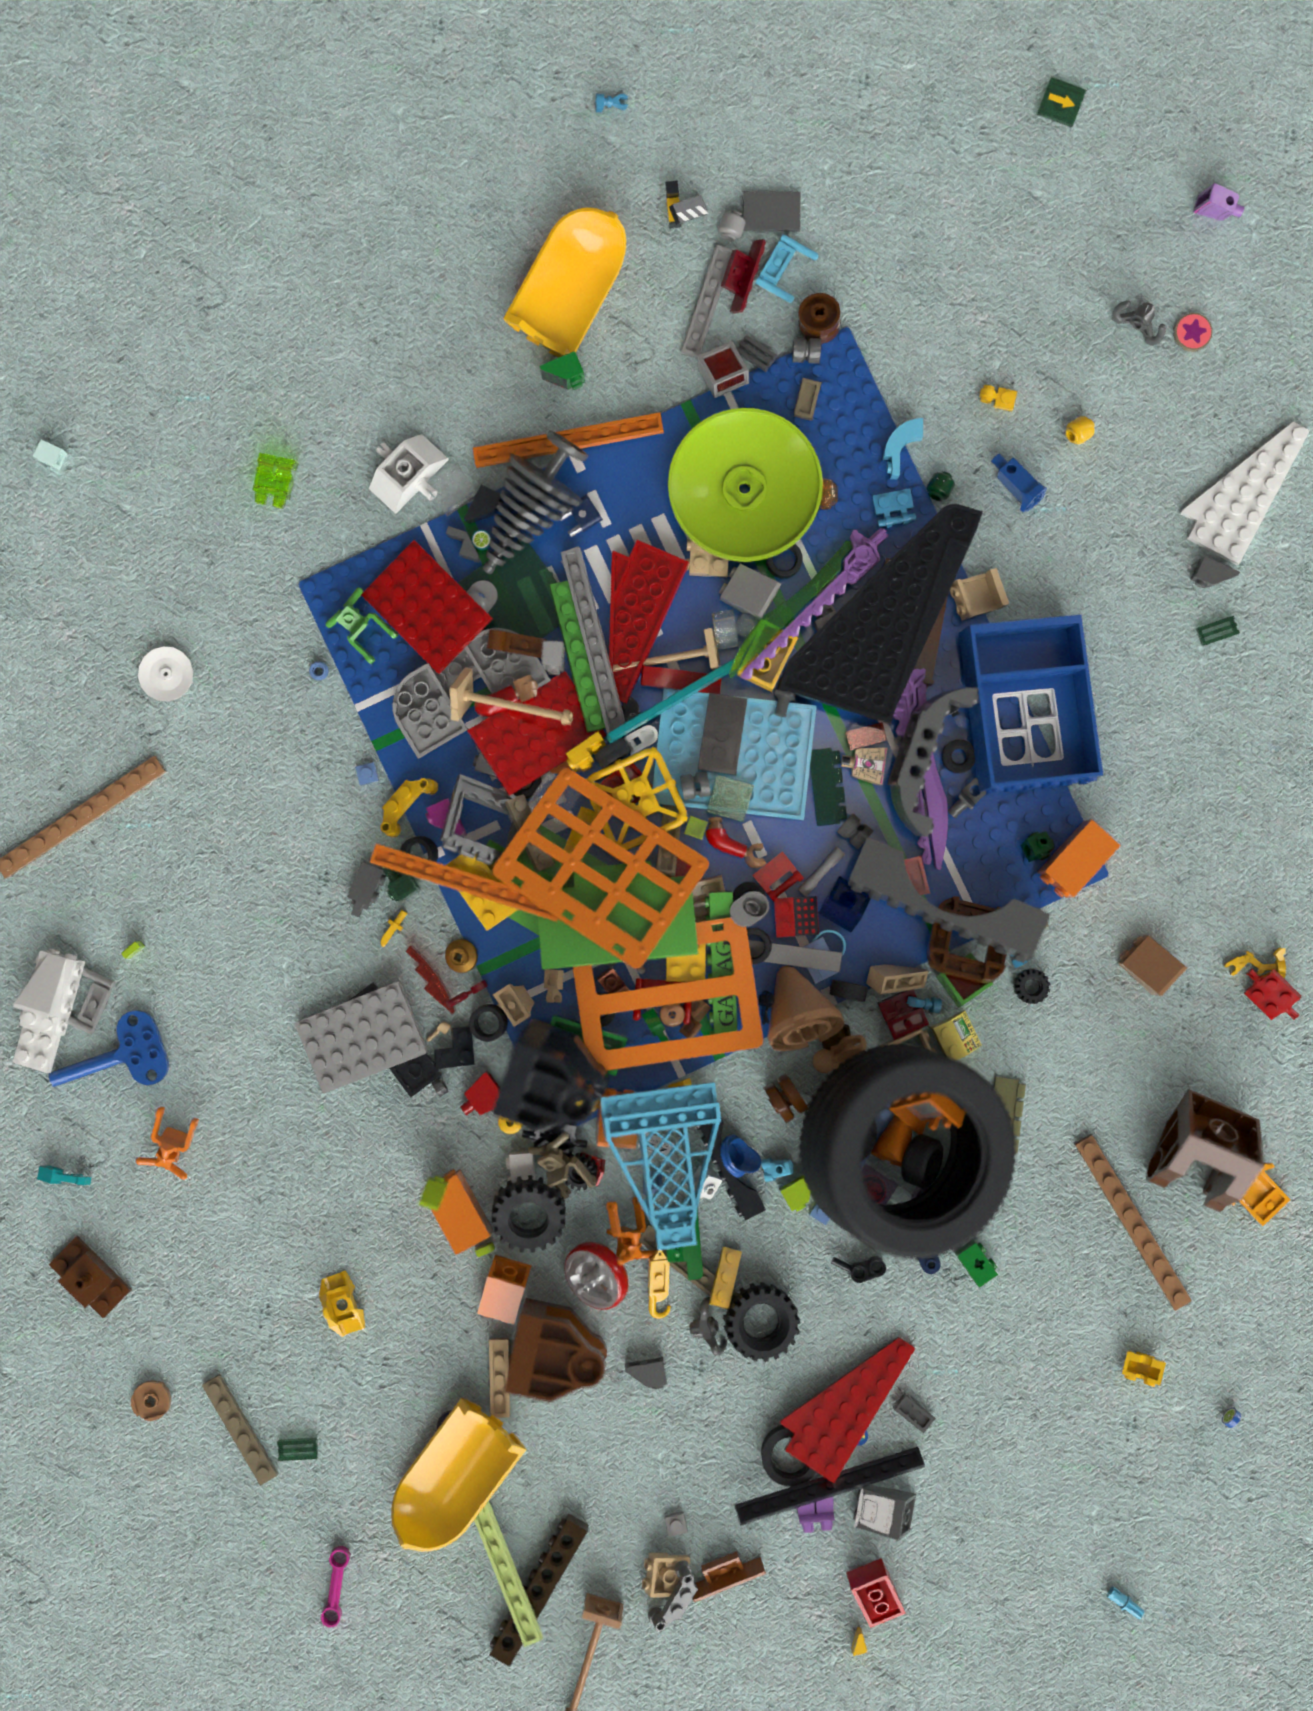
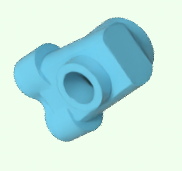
M767 1158L761 1161L766 1182L775 1181L778 1177L791 1175L794 1172V1166L790 1159L773 1160L772 1158Z

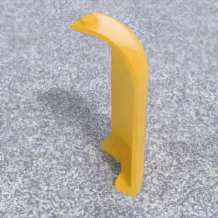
M591 207L576 209L564 215L550 231L503 318L504 321L515 331L519 332L521 330L527 334L526 339L536 346L542 344L550 349L549 353L557 358L573 351L576 352L623 264L626 251V233L618 219V215L612 211L606 212Z
M461 1397L402 1477L396 1488L391 1507V1521L399 1544L404 1549L433 1551L457 1540L468 1529L526 1451L519 1438L513 1432L509 1434L502 1427L504 1424L493 1414L489 1417L480 1411L482 1407L474 1402Z

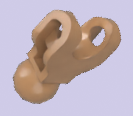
M862 1035L847 1036L841 1039L839 1044L831 1046V1051L828 1049L817 1051L813 1055V1067L820 1073H828L834 1068L837 1069L838 1065L844 1063L847 1058H853L854 1054H859L861 1051L866 1050L867 1042Z

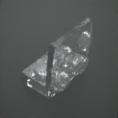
M550 772L547 773L528 802V805L533 809L556 778ZM568 786L556 804L570 812L581 794ZM547 815V818L560 826L563 824L552 815Z

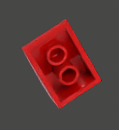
M882 1558L846 1572L851 1591L870 1628L906 1614Z

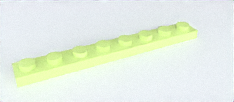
M488 1501L474 1519V1522L522 1643L526 1647L541 1641L543 1635Z

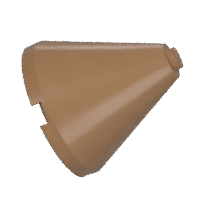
M789 965L779 969L776 975L773 996L774 1005L771 1010L768 1041L772 1049L777 1051L799 1050L809 1047L808 1042L819 1038L821 1043L838 1033L845 1023L842 1013L797 969Z

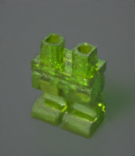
M259 453L257 459L258 467L256 468L257 472L252 489L255 492V503L266 505L268 496L274 497L272 506L284 509L286 500H290L294 484L292 471L297 470L299 463L293 459Z

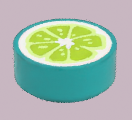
M478 530L472 536V543L476 549L486 550L490 546L491 537L488 532Z

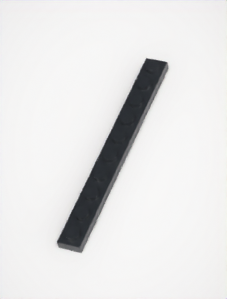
M914 1447L842 1470L835 1483L823 1476L735 1504L734 1507L740 1526L924 1468L925 1463L919 1448Z

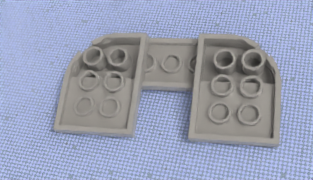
M491 628V629H494V630H499V631H504V632H509V633H515V634H517L516 632L511 631V630H508V629H503V628ZM487 629L480 632L440 674L427 663L407 675L395 691L393 714L397 725L417 758H421L468 730L462 718L459 722L451 720V700L449 698L451 685L465 667L472 669L473 681L482 677L492 694L509 685H512L514 689L513 681L527 675H531L533 680L536 681L538 688L550 682L551 680L538 658L486 648L490 630Z

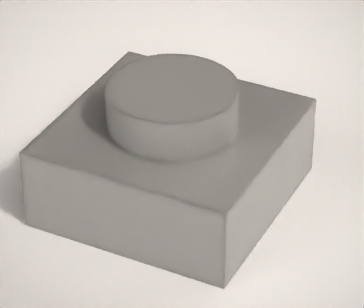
M683 1511L665 1515L669 1537L688 1533Z

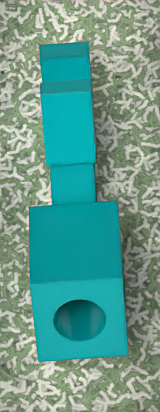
M50 1165L39 1166L37 1180L52 1184L68 1182L77 1185H91L92 1177L65 1174L63 1173L64 1169Z

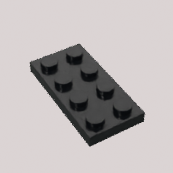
M709 693L698 770L736 775L747 698Z

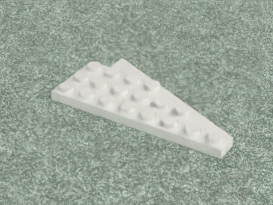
M1292 422L1184 508L1180 514L1195 522L1187 539L1227 561L1239 565L1310 430Z

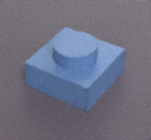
M375 762L355 767L360 786L379 781Z

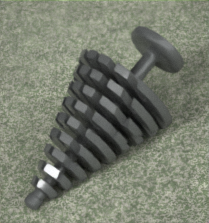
M552 430L547 432V438L558 447V450L545 470L538 468L518 455L510 454L509 461L514 467L507 466L506 473L512 480L504 478L503 483L510 492L501 491L500 497L505 503L499 502L497 508L504 516L500 514L495 515L494 520L501 528L493 526L492 533L500 541L494 538L490 539L489 544L495 551L487 550L486 557L489 560L482 568L487 574H492L496 565L502 566L506 563V560L502 558L503 555L510 559L515 555L509 546L517 551H521L525 547L520 543L521 541L531 543L535 540L531 534L540 536L544 533L540 526L548 529L554 525L550 519L559 521L563 518L559 511L569 513L573 510L572 506L568 503L578 506L583 502L576 493L554 477L568 455L579 461H586L589 456L575 444Z

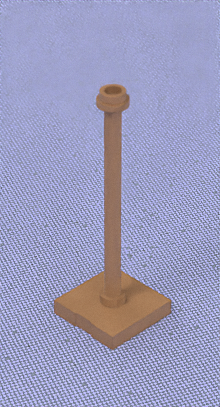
M586 1593L582 1618L595 1622L570 1707L566 1708L565 1711H578L577 1708L602 1626L604 1624L620 1630L623 1603Z

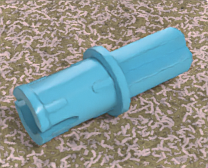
M1114 1586L1109 1589L1107 1597L1119 1605L1121 1610L1125 1609L1134 1617L1142 1618L1145 1611L1132 1602L1130 1596L1124 1595Z

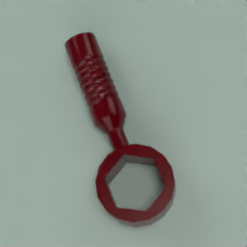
M484 979L472 986L468 992L464 991L446 1001V1005L448 1008H451L467 999L470 994L473 993L474 995L488 987V984Z

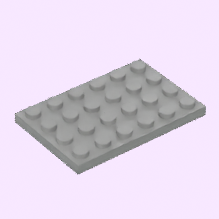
M400 980L294 1023L323 1094L429 1052Z

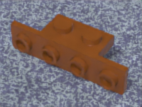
M736 1551L701 1565L706 1579L696 1582L698 1590L692 1599L694 1602L700 1601L766 1574L761 1557L742 1563Z

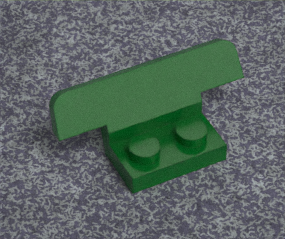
M698 1208L695 1221L697 1245L666 1249L667 1262H687L688 1281L700 1279L703 1276Z

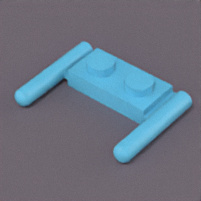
M783 234L755 284L792 303L794 296L778 288L776 285L796 250L812 260H817L819 255Z

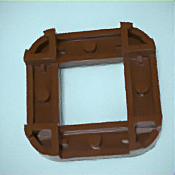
M952 896V898L944 900L937 907L944 912L959 916H980L1001 909L998 906L992 908L960 900L958 896ZM936 922L932 924L927 948V959L931 968L943 974L979 983H992L1004 972L1006 968V955L996 952L995 947L988 945L984 962L950 954L948 948L952 931L949 932L942 929L941 924Z

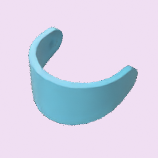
M822 931L819 933V935H816L812 940L814 942L821 934L826 932L834 933L842 941V956L845 953L846 942L844 940V937L837 931Z

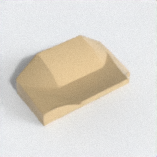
M508 984L493 994L514 1027L531 1016L530 1011L534 1001L524 986Z

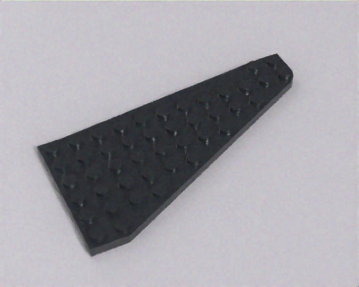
M950 504L943 507L789 659L779 689L891 725L897 705L976 534L983 511L959 504Z

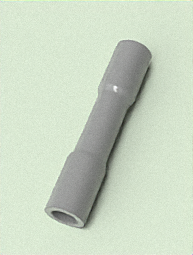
M836 847L798 890L807 897L824 875L845 854Z

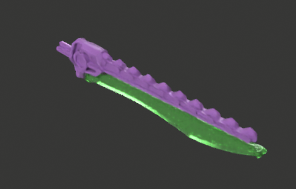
M880 528L869 539L858 533L857 530H854L850 536V541H845L826 565L803 588L780 606L764 615L755 625L740 647L729 672V677H734L758 654L759 656L740 675L742 679H751L753 669L763 668L766 657L769 659L774 658L777 647H786L789 636H798L801 625L809 626L812 615H822L823 605L829 606L834 603L835 594H845L847 583L851 585L857 583L858 580L880 561L877 546L888 537L886 530ZM851 550L843 562V572L764 649L763 647L840 571L842 559Z

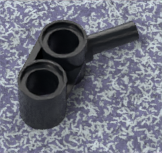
M872 1256L869 1260L861 1263H852L851 1265L836 1257H833L831 1264L847 1271V1274L856 1283H863L884 1275L887 1269L883 1259L879 1256ZM875 1262H880L881 1268L876 1271L873 1270L872 1265ZM856 1269H863L862 1276H854Z

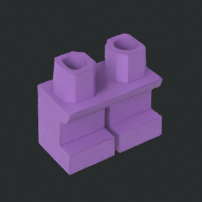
M833 1497L817 1501L815 1505L811 1503L797 1508L799 1522L804 1533L814 1531V1522H821V1530L823 1531L832 1530V1521L835 1520Z

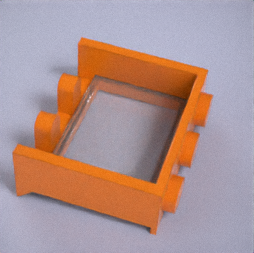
M929 1092L904 1096L889 1106V1110L918 1135L923 1134L927 1122H929L928 1128L935 1131L940 1119H943L942 1125L946 1128H949L952 1122L957 1127H961L966 1113L964 1109H961L949 1097Z

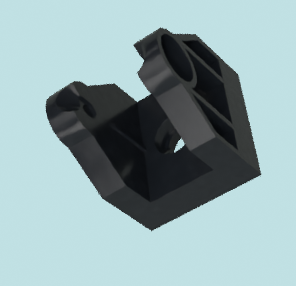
M534 1018L514 1044L492 1114L535 1131L568 1122L582 1123L592 1115L596 1101L609 1086L610 1078L607 1070L596 1062L578 1034ZM590 1080L592 1082V1086L586 1084L585 1081Z

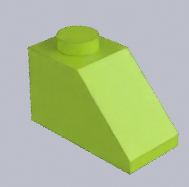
M438 1175L430 1176L418 1205L437 1211L442 1204L449 1182H446L444 1177Z
M804 1175L779 1188L791 1211H800L809 1202L811 1194L804 1181Z

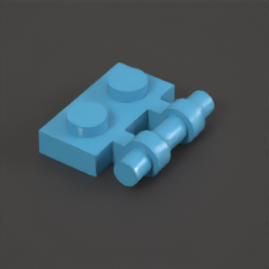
M910 488L872 496L875 516L883 514L884 519L877 520L878 528H890L895 524L902 523L905 525L911 521H916L915 513H907L908 509L914 508ZM900 511L901 516H890V513Z

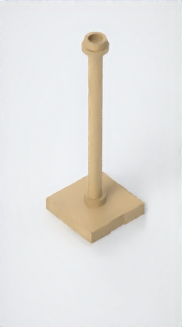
M712 628L704 629L707 644L704 648L647 658L643 666L705 656L709 657L710 668L714 671L721 666L715 632ZM640 661L632 662L627 668L638 666ZM618 664L613 665V671L626 669L620 667Z
M465 667L450 687L451 720L459 722L473 701L562 720L564 725L572 722L573 713L569 712V710L558 712L473 693V671L471 668Z

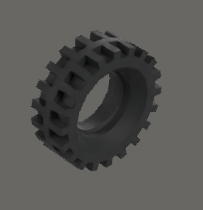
M528 1175V1180H522V1177L519 1176L515 1183L509 1180L506 1183V1188L501 1186L498 1196L495 1195L491 1221L492 1227L494 1226V1234L496 1236L500 1235V1242L502 1244L507 1241L509 1249L513 1250L516 1246L519 1247V1252L524 1253V1249H530L531 1253H535V1248L540 1247L543 1251L546 1249L547 1243L555 1244V1237L560 1238L562 1228L565 1229L566 1207L564 1197H561L559 1188L555 1190L553 1187L547 1186L544 1183L543 1177H539L538 1181L532 1180L533 1175ZM535 1203L545 1209L547 1218L540 1227L523 1229L517 1227L512 1222L511 1212L517 1205Z
M760 1282V1285L757 1286L751 1283L749 1284L750 1288L744 1289L742 1287L739 1289L741 1293L737 1296L732 1295L731 1299L733 1301L729 1305V1309H726V1315L723 1314V1320L725 1321L724 1330L731 1344L743 1357H750L756 1362L758 1359L769 1362L770 1357H774L775 1360L778 1359L779 1353L783 1351L786 1354L789 1351L787 1347L790 1344H795L794 1336L795 1334L799 1335L800 1332L797 1328L798 1324H800V1318L797 1315L799 1312L793 1301L782 1289H778L773 1284L770 1286L766 1285L765 1282ZM757 1304L772 1306L778 1315V1323L774 1331L762 1338L750 1336L744 1328L746 1313Z

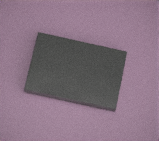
M744 191L743 218L746 223L743 231L800 232L801 192Z

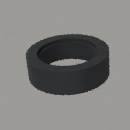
M780 1425L772 1429L763 1441L761 1448L763 1467L767 1475L774 1482L782 1486L791 1487L807 1482L816 1473L809 1466L805 1465L797 1472L787 1473L779 1470L772 1461L774 1446L780 1440L792 1437L794 1434L785 1426Z

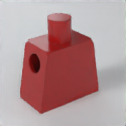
M488 1070L464 1093L468 1101L463 1103L460 1108L465 1115H468L473 1110H476L479 1115H483L494 1109L500 1086Z

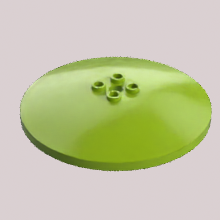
M736 408L722 411L697 424L688 432L677 447L668 476V493L671 508L684 533L696 545L708 553L737 562L768 559L786 551L797 543L808 531L816 517L823 490L820 462L806 436L783 417L755 408ZM746 484L750 487V491L742 493L739 487Z

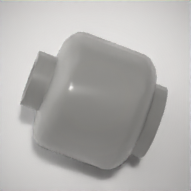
M731 210L730 213L722 215L718 231L723 239L734 242L736 239L741 238L746 221L741 217L742 214L740 212Z

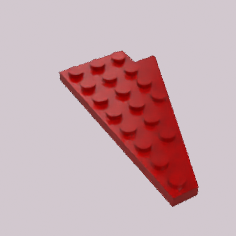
M636 540L629 557L614 550L612 551L609 660L619 699L626 704L690 564L689 561L639 540ZM640 661L638 666L627 668L632 662ZM618 664L620 667L626 669L613 671V665Z
M897 1337L781 1419L779 1423L794 1432L784 1450L835 1483L916 1348Z

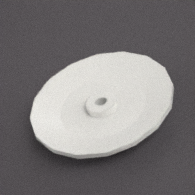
M162 646L151 650L143 657L139 665L138 679L141 688L148 696L157 701L169 702L179 699L188 691L193 682L194 671L191 661L183 652L174 647Z

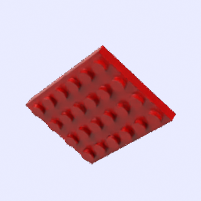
M415 540L361 594L438 674L493 620Z
M566 671L537 689V696L524 702L518 699V703L558 712L569 710V712L573 713L570 724L564 725L562 720L507 709L502 713L488 717L467 731L509 796L569 759L566 755L567 752L595 733L599 732L602 738L606 737L604 730L587 733L575 685Z

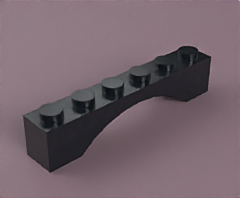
M721 1118L711 1160L714 1165L718 1164L721 1170L718 1174L723 1180L722 1182L726 1181L729 1186L726 1190L730 1199H735L737 1203L735 1209L739 1217L743 1216L745 1220H748L766 1211L757 1190L734 1177L722 1162L720 1148L724 1122ZM713 1123L695 1125L697 1130H702L704 1136L701 1139L705 1147L708 1146Z

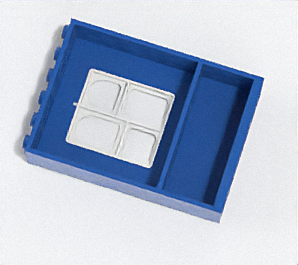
M1082 615L969 625L958 634L966 688H978L977 694H979L976 704L968 707L979 792L986 791V795L1004 791V789L1005 793L1020 789H1023V791L1033 790L1038 787L1045 789L1060 785V787L1070 786L1075 783L1082 785L1097 781V777L1103 776ZM1048 694L1051 714L1049 716L1030 717L1027 696ZM1016 696L1019 699L1022 727L1002 730L999 725L996 700L998 698ZM1049 723L1053 726L1055 751L1050 757L1042 758L1034 751L1031 726ZM1022 736L1025 743L1023 758L1018 761L1007 759L1003 752L1002 739L1005 737Z

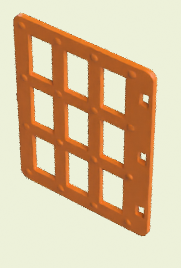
M565 768L559 772L493 867V875L630 967L638 969L643 966L708 869L709 862L704 856L642 817V814L638 811H633L571 769ZM568 786L602 807L590 826L556 804ZM548 814L583 836L571 854L536 832ZM612 815L647 837L635 855L600 833ZM528 842L563 864L551 883L517 861V858ZM593 843L628 865L616 883H613L581 862ZM657 844L692 866L680 885L645 862ZM573 871L608 894L596 912L561 890ZM637 872L672 894V897L661 913L625 891ZM515 876L524 882L522 887L512 882ZM618 901L653 923L641 942L606 920ZM567 910L574 915V918L570 921L561 914ZM616 943L626 949L623 955L613 949Z

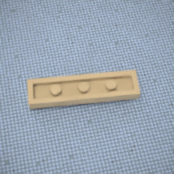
M489 1338L490 1416L493 1414L497 1418L510 1417V1394L504 1393L509 1370V1338Z

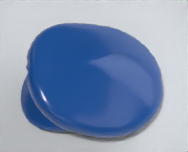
M731 1134L724 1138L720 1148L721 1159L725 1168L734 1177L739 1178L745 1173H754L759 1170L761 1157L754 1149L749 1147L737 1135Z

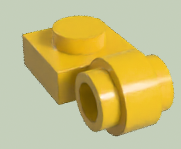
M984 385L981 388L979 394L981 402L989 404L994 400L993 407L1010 412L1013 411L1017 391L999 387L996 393L995 387L991 385Z

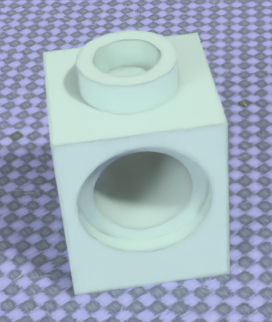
M42 439L35 445L33 450V457L57 470H60L67 455L61 448Z

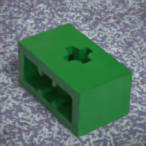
M971 1240L954 1253L975 1284L980 1288L998 1275L995 1271L998 1267L991 1258H986L984 1253L987 1251L980 1242L977 1244L974 1240ZM978 1259L981 1265L977 1266L975 1260Z

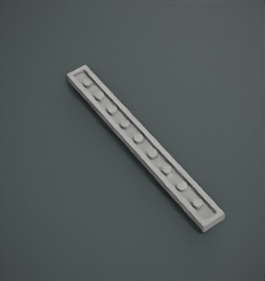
M578 546L561 552L608 735L610 731L624 724L625 718L582 551Z

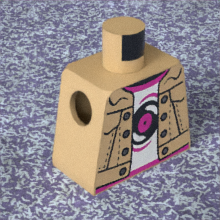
M857 748L854 750L853 757L842 755L841 767L852 768L851 777L880 786L883 783L887 748Z

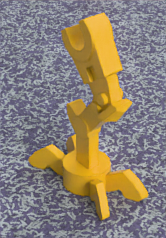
M1278 948L1274 951L1273 955L1276 958L1274 964H1262L1254 958L1253 953L1246 951V955L1233 958L1226 962L1224 967L1227 968L1233 965L1234 971L1230 975L1234 976L1247 963H1251L1258 968L1256 972L1258 975L1266 970L1275 969L1285 978L1286 963L1283 956L1285 948Z

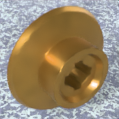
M457 939L447 946L445 960L453 971L467 973L477 963V950L471 942ZM458 954L463 956L461 960L457 959Z

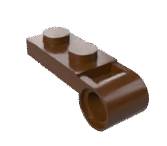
M490 629L486 648L542 658L543 641H547V639Z

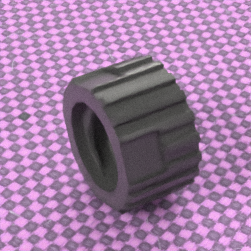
M441 1078L432 1082L433 1088L440 1097L448 1093V1088Z

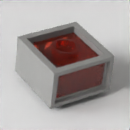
M732 341L697 356L698 370L714 398L749 384V370Z

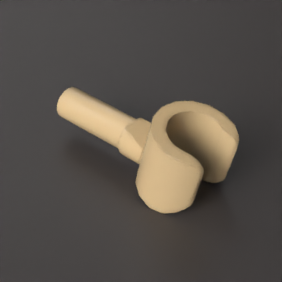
M443 1021L426 1040L430 1042L440 1031L446 1035L451 1025Z

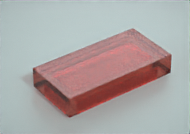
M883 722L845 732L850 751L888 741Z

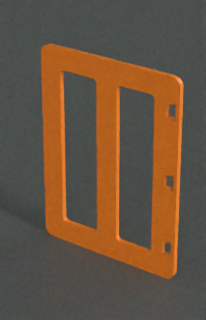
M731 917L696 922L698 945L729 941L734 974L730 976L598 995L595 989L592 965L573 967L584 1044L596 1062L604 1066L606 1070L760 1047L763 1044V1034L746 927L737 925ZM724 923V930L712 932L711 925ZM730 995L738 996L742 1020V1029L739 1031L612 1050L604 1048L600 1016L603 1014Z

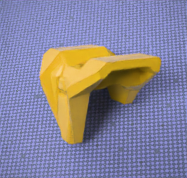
M346 1271L323 1278L319 1292L323 1316L326 1318L329 1328L341 1337L365 1328L363 1309L357 1308L352 1294L355 1286ZM339 1299L347 1301L348 1306L345 1310H340L337 1307Z

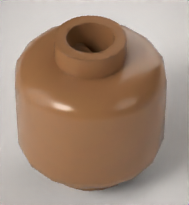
M679 1003L663 1005L661 1007L660 1019L665 1025L675 1027L682 1023L685 1013Z

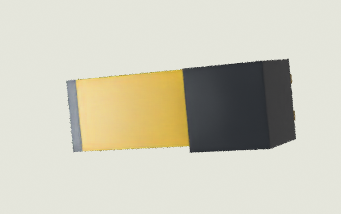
M678 180L665 182L669 229L681 228L682 223L676 225L669 208L672 204L679 202Z

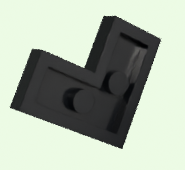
M470 1027L451 1028L452 1047L434 1049L435 1069L475 1065Z

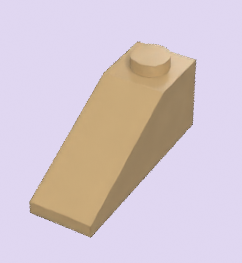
M886 964L870 966L866 984L879 994L920 989L925 987L929 971L921 968Z

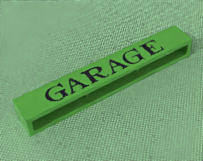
M732 891L709 892V896H705V908H709V916H706V921L731 917ZM724 923L711 925L712 932L724 930ZM729 941L707 943V947L711 948V954H707V966H711V973L708 974V979L733 975L734 967ZM736 995L710 998L709 1004L713 1005V1012H709V1023H713V1031H710V1035L737 1031Z

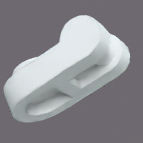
M647 725L623 739L631 749L630 754L633 755L654 744L658 738V732L655 727ZM637 737L641 741L639 745H636L634 739Z

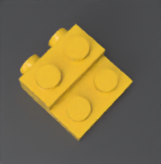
M599 732L566 753L569 758L566 761L575 773L586 772L592 768L594 760L591 755H595L606 746Z

